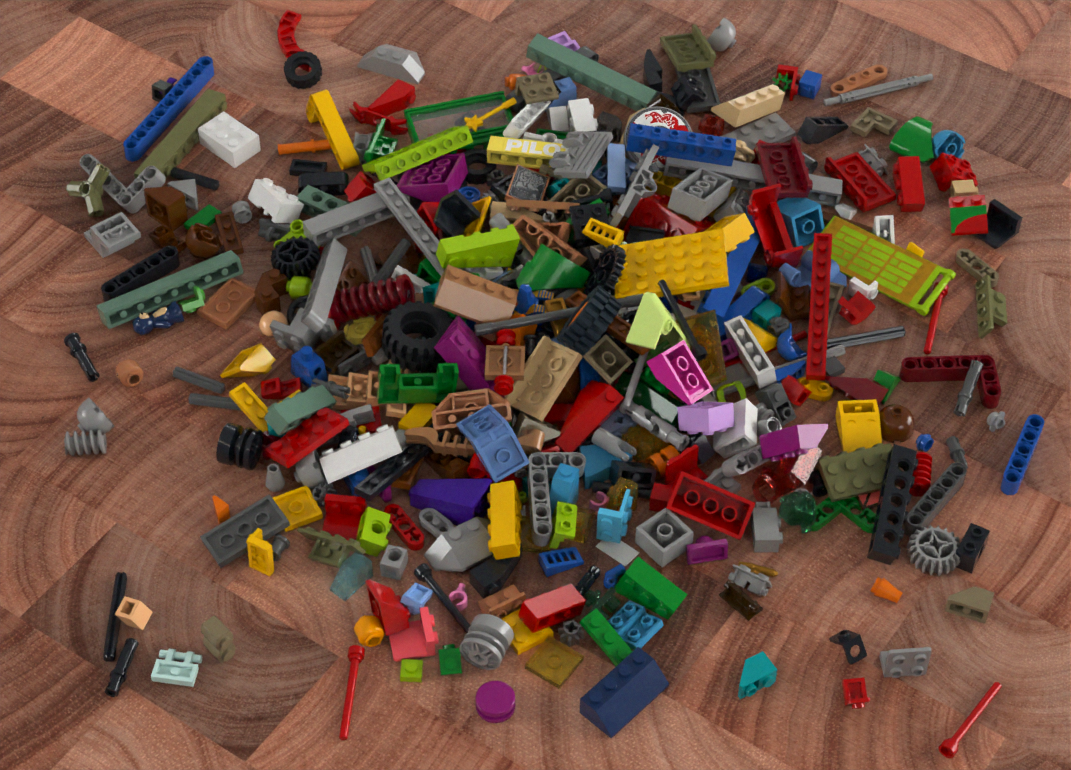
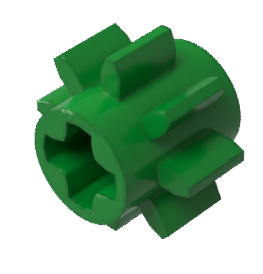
M779 73L778 78L773 77L772 80L776 82L773 85L778 86L780 90L785 92L786 89L791 90V86L788 84L792 82V79L788 80V74L781 76V73ZM780 80H782V82H786L784 87H782V85L779 84Z

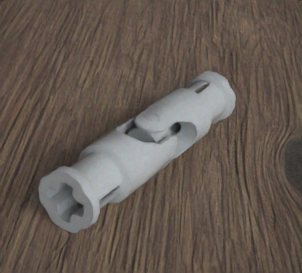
M632 400L629 409H624L621 403L619 411L622 414L626 413L634 422L646 428L664 442L671 443L678 451H683L688 445L690 438L687 435H682L677 431V428L656 416L642 405L638 406Z

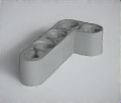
M770 417L757 421L759 443L722 463L721 469L726 477L730 478L745 474L771 460L762 459L759 436L781 430L782 426L779 420L775 417Z

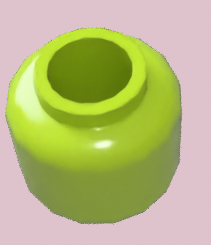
M293 276L291 281L287 282L286 291L289 292L292 299L309 295L313 282L309 277Z

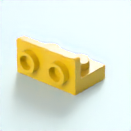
M257 528L254 533L248 536L246 541L249 567L267 576H271L274 572L272 545L263 540L262 529Z

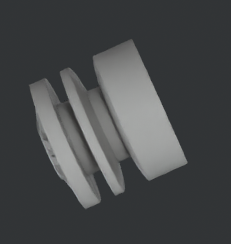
M478 614L474 617L468 633L465 634L464 640L460 644V653L466 661L480 669L495 670L500 666L505 652L514 638V632L508 623L501 618L490 614Z

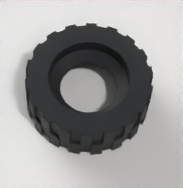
M300 51L294 53L284 63V73L292 87L297 89L311 88L321 79L322 67L320 60L312 52ZM301 65H309L311 72L298 76L295 73V69Z
M473 148L463 152L468 169V174L466 175L467 182L475 185L485 184L488 179L487 174L497 170V164L487 163V150L482 148ZM481 163L486 165V167L474 170L469 168V165Z

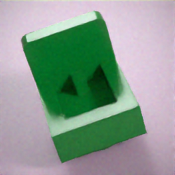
M455 644L442 645V649L438 650L441 675L461 674L462 665L459 648H455Z

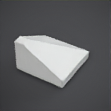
M844 203L835 206L839 215L849 220L857 213V209Z

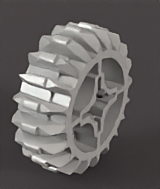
M930 524L928 529L922 526L920 530L916 529L909 538L907 557L910 558L911 564H915V569H922V573L928 571L930 576L933 573H937L940 576L943 572L947 575L949 571H954L960 563V558L956 555L960 545L959 537H954V532L948 533L947 527L943 530L940 529L939 525L933 528Z

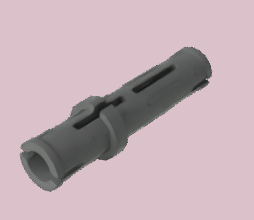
M971 361L961 392L957 395L958 400L953 411L957 416L964 417L969 403L973 400V391L983 367V363L980 361Z

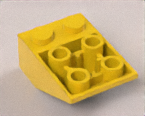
M876 399L837 402L835 417L842 452L847 451V453H850L861 447L867 449L882 443L880 414Z

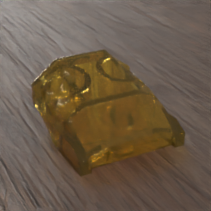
M639 424L636 425L637 427L628 428V432L621 435L623 441L636 449L637 454L632 455V459L636 462L644 460L655 452L659 453L661 449L668 445H672L671 443L664 442Z

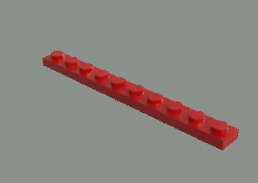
M814 233L806 380L825 381L832 253V234Z

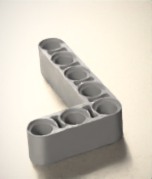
M85 154L80 159V166L89 175H91L97 163L102 164L91 154ZM148 166L127 188L111 172L102 187L125 210L134 214L146 203L144 189L162 187L166 177L155 166Z
M535 452L529 456L528 460L530 463L527 465L526 471L531 536L533 543L537 546L543 547L548 545L552 532L548 478H553L560 463L578 468L579 477H581L586 464V458L581 453Z

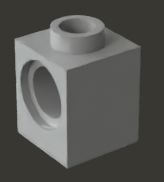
M388 545L380 562L381 576L401 580L408 563V550L400 546Z

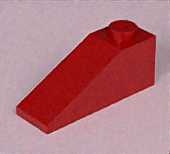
M398 79L368 107V110L384 116L404 110L414 103L416 99L415 87Z

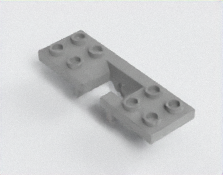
M655 144L652 145L650 150L646 148L641 157L643 161L639 160L634 169L637 172L633 171L628 179L631 183L625 195H621L617 202L619 205H615L610 214L613 217H608L610 226L616 228L623 216H630L641 198L653 196L656 192L657 185L652 178L654 173L648 170L659 149ZM649 186L652 191L646 190L645 187Z

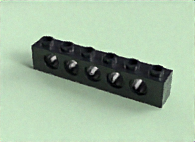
M894 444L888 452L867 555L869 559L891 565L895 559L899 558L901 548L898 545L904 536L902 525L906 522L908 512L905 511L906 505L908 506L911 500L909 490L912 488L915 476H912L918 465L916 450ZM884 538H887L890 543L886 542Z

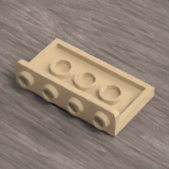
M543 336L525 363L524 381H514L513 392L505 395L504 399L510 401L512 408L542 422L583 356L572 349L552 341L549 337Z

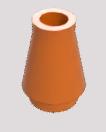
M879 577L870 590L874 593V596L898 603L903 593L885 578L881 579Z

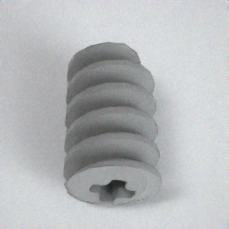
M98 429L96 435L90 430L89 435L86 436L85 431L82 430L81 436H78L77 432L74 431L73 436L70 437L69 432L66 431L64 438L65 454L67 455L69 451L70 455L74 456L77 451L78 455H83L84 450L87 455H90L92 450L94 454H98L100 449L103 454H106V434L102 435L100 429Z

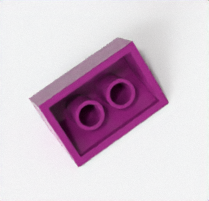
M828 424L794 425L760 435L762 459H771V462L782 461L783 458L796 457L795 454H808V450L818 446L828 429Z

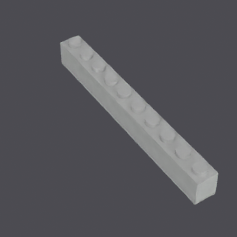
M666 157L664 176L686 179L700 167L732 179L731 187H735V189L741 187L742 190L752 191L766 187L761 167L758 164L733 160L731 167ZM809 174V178L813 182V188L809 192L808 199L823 205L834 207L838 205L842 196L843 180Z

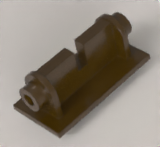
M727 581L724 584L726 589L719 596L749 621L763 610L758 602L754 601L737 587L734 581Z

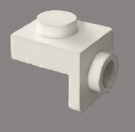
M853 277L849 281L848 294L853 297L859 291L869 300H873L878 294V282L874 281L867 285Z

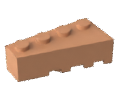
M521 215L513 223L520 241L533 257L542 243L579 266L587 260L585 256L533 219Z

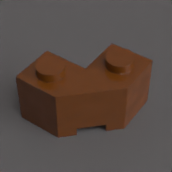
M274 268L262 273L254 291L256 307L262 316L273 310L281 312L280 297L289 293L286 291L288 279L285 274H280V269Z

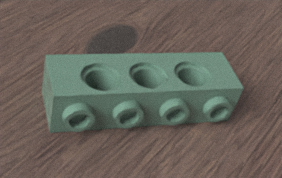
M307 185L296 196L299 198L298 201L304 204L301 212L311 217L349 204L310 185ZM362 229L350 233V235L356 237Z

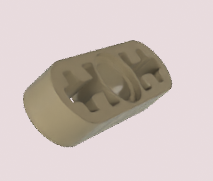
M963 248L957 251L955 261L976 280L983 278L987 274L990 276L991 288L997 285L999 274L969 249ZM973 266H979L982 269L976 270L973 268Z

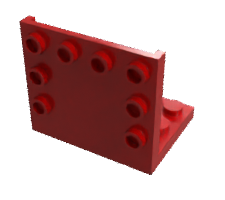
M655 193L653 196L639 200L623 230L624 239L622 242L626 240L630 225L665 230L666 235L664 238L703 232L715 224L716 221L711 222L708 220V216L701 221H694L689 216L677 214L672 209L667 208L670 200L669 196L665 194L661 196Z

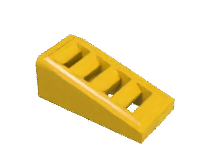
M593 218L589 219L582 231L584 235L607 248L609 245L612 246V244L620 245L624 239L623 230ZM593 226L596 227V229L594 230V232L591 231L592 228H593Z

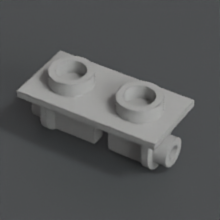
M865 143L866 149L858 153L879 176L883 172L888 175L886 161L883 158L879 159L873 147L869 148Z
M733 564L735 572H731L728 577L731 582L734 581L737 586L743 589L747 582H749L748 591L760 597L767 595L769 589L766 587L772 588L769 577L761 573L756 575L750 572L751 569L745 565L740 564V566Z

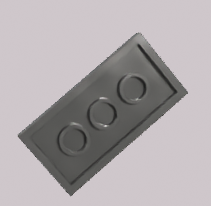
M674 66L677 80L683 74L688 77H694L698 81L697 85L703 91L702 94L705 98L703 102L695 99L686 109L687 113L711 111V107L720 104L710 67L703 70L693 69L687 72H680Z
M270 494L203 534L200 538L219 567L222 568L248 552L247 538L257 528L262 529L263 540L266 541L290 526V523Z

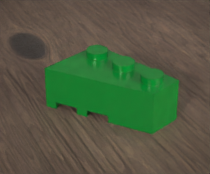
M640 557L635 559L613 589L616 593L644 606L646 609L667 620L688 595Z

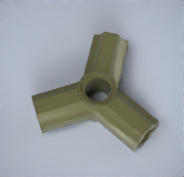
M97 163L87 181H71L67 184L66 188L69 196L85 197L89 217L93 218L104 214L101 200L103 194L102 185L110 173L107 167Z

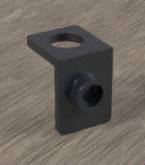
M843 630L829 638L830 642L843 646L848 663L851 665L867 656L860 634ZM854 645H858L860 649L856 657H852L850 653Z

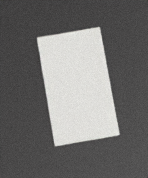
M602 540L595 546L625 567L639 554L638 551L623 541L619 544Z

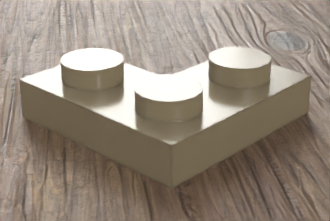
M868 107L851 124L850 131L866 137L875 128L889 135L897 126L898 120Z

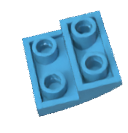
M628 601L608 620L609 624L633 650L637 647L642 648L664 626L662 619L646 613L644 606L632 601Z

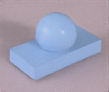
M414 583L402 595L400 602L404 604V607L407 606L410 615H418L420 613L419 608L424 607L426 602L432 597L433 590Z

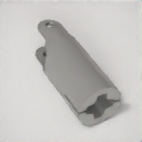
M601 427L595 431L592 437V443L624 462L629 461L628 455L624 452H628L631 455L637 454L633 446Z

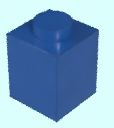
M806 70L799 81L798 95L814 99L821 87L822 74Z

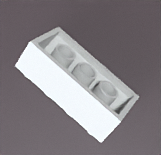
M385 424L378 427L377 432L373 434L366 432L358 436L359 440L354 442L348 440L341 443V447L333 450V448H329L321 452L322 455L319 457L328 484L401 453L402 446L393 425L388 427Z

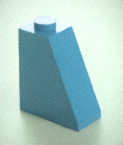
M597 445L580 446L579 453L583 454L586 458L585 469L582 475L585 489L593 487V480L599 482L608 480L611 461L622 460ZM624 452L628 455L629 461H632V455Z
M560 463L555 472L549 495L551 520L558 501L573 505L577 503L579 496L578 468Z

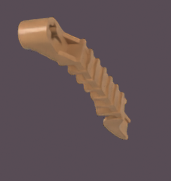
M431 427L411 428L405 430L404 433L406 443L424 444L430 447L434 453H442L444 456L446 454H451L455 457L463 455L467 458L476 453L466 437L464 444H460L461 438L458 435H455L453 443H449L451 438L449 431H445L442 442H439L437 431ZM537 429L522 430L521 436L517 439L525 454L531 455L535 452H541L545 434Z

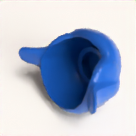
M789 323L788 329L778 337L776 346L778 353L783 359L794 361L807 356V353L794 341L792 337V324Z

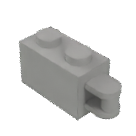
M756 501L755 508H753L751 513L754 552H778L779 544H783V532H779L781 516H777L776 508H771L770 501Z

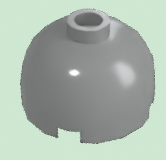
M725 17L719 23L720 26L715 28L707 40L711 48L718 52L724 51L728 47L732 48L737 41L734 39L736 28Z
M89 397L79 406L77 419L80 423L77 426L81 431L84 430L85 434L92 430L94 435H96L98 429H100L102 435H104V433L106 434L115 427Z
M316 450L295 464L296 471L294 472V477L298 483L302 482L309 489H314L320 482L324 484L327 482L319 460L320 455Z

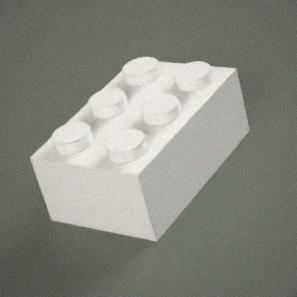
M224 111L198 128L200 144L234 168L261 151L259 135Z

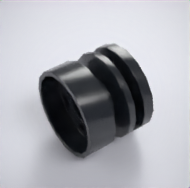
M227 423L223 427L218 440L217 461L230 466L236 463L238 468L253 470L262 453L263 432L258 429L253 430L250 427L244 430L242 425Z

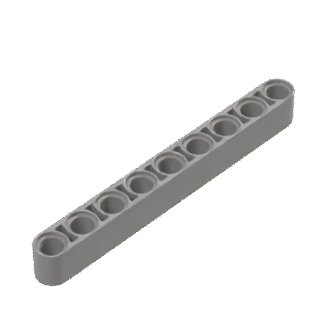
M335 238L330 239L323 249L301 318V322L315 333H318L327 321L348 250Z

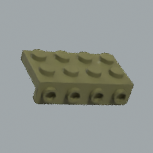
M696 24L692 25V33L660 37V44L677 71L687 72L693 69L703 70L708 67H714V60H716L715 50L711 48L710 43L707 42L706 37L703 36L701 29Z
M878 443L872 446V448L865 449V447H861L854 452L847 453V451H844L833 457L827 455L819 458L814 468L820 471L831 502L881 491L888 452L892 448L891 443L884 445L883 443Z

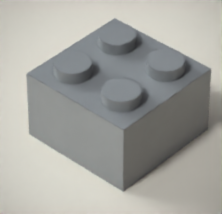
M664 508L636 527L635 543L657 564L664 567L686 552V545L693 544L694 532L674 513Z

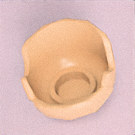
M273 310L261 317L259 328L263 335L273 336L270 328L273 320L289 325L283 313Z

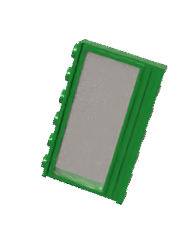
M504 91L410 108L404 110V119L407 120L405 125L408 128V134L413 144L453 126H465L467 124L464 121L465 117L472 118L474 115H477V118L501 106L507 100ZM510 108L503 109L483 120V126L477 127V132H474L472 128L469 129L473 142L458 149L466 148L467 151L473 149L474 146L483 145V149L487 150L490 136L504 137L503 131L513 119ZM458 149L449 152V154H457Z

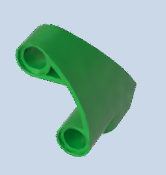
M919 116L910 119L891 140L889 145L890 151L904 157L919 156L922 163L933 159V123Z
M541 243L532 260L525 264L516 279L518 289H520L522 284H527L532 288V291L583 288L591 273Z

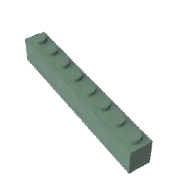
M538 33L528 45L527 58L563 76L570 77L575 82L613 99L636 112L644 107L647 108L646 105L656 96L657 91Z
M230 250L96 306L101 322L108 329L135 319L141 312L150 313L171 304L173 301L193 295L192 286L196 285L200 289L205 290L244 272L240 258Z

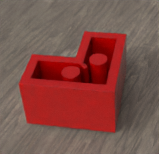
M360 171L344 190L348 196L347 200L351 203L377 193L374 190V183H376L374 179Z

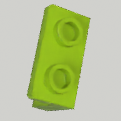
M557 502L552 514V532L549 548L557 549L560 541L564 542L565 538L574 539L577 505Z

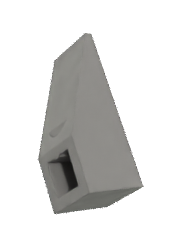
M739 187L716 209L713 215L716 222L725 216L745 213L750 200L748 193Z

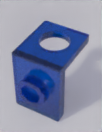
M749 263L746 282L752 283L761 278H767L769 269L765 265Z

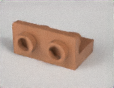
M513 584L478 601V607L483 614L503 618L521 608V604L526 600V594L524 592L520 593Z

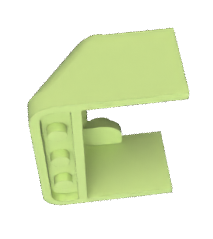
M645 292L625 342L655 350L657 343L659 345L666 339L670 344L663 347V349L670 345L674 346L684 340L690 349V344L684 333L655 293Z

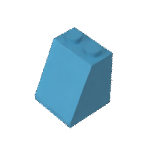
M784 198L777 202L793 247H804L813 243L814 233H821L825 228L821 204L808 198Z

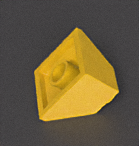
M260 343L242 350L220 376L221 378H233L266 374L272 369L271 365L276 359Z

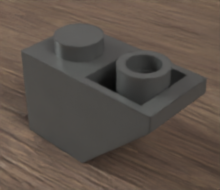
M782 383L770 384L755 392L759 403H764L767 409L774 411V417L779 420L781 426L797 418Z

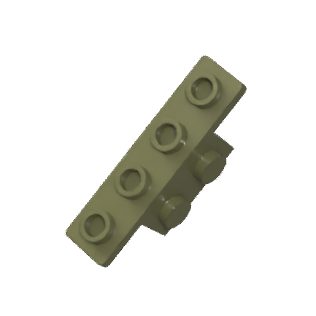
M987 274L975 284L978 335L982 339L994 329L993 322L1002 327L1007 324L1006 297L1002 293L991 289L990 276Z
M308 526L306 529L301 527L297 529L306 538L316 541L308 557L312 561L342 569L350 551L365 554L366 550L360 547L361 543L350 538L348 541L337 534L333 537L328 532L321 530L319 533Z

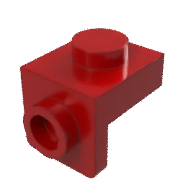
M865 677L842 680L845 706L852 705V709L865 708V704L870 702V697H867Z

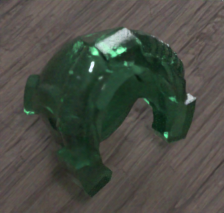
M803 491L801 493L792 492L781 497L779 500L781 502L779 507L780 517L790 526L800 525L802 533H809L812 530L811 526L816 520L814 496L807 491Z

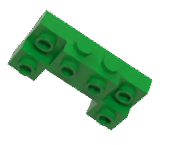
M438 363L436 373L401 374L399 364H382L378 372L377 402L378 404L441 403L449 393H456L459 375L458 364Z

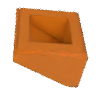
M213 495L214 510L220 525L230 518L229 505Z

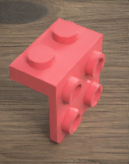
M428 607L419 608L420 620L409 622V628L389 635L394 661L398 662L402 661V659H416L436 655L435 644H439L437 631L433 632L432 627H435L433 614L429 615Z

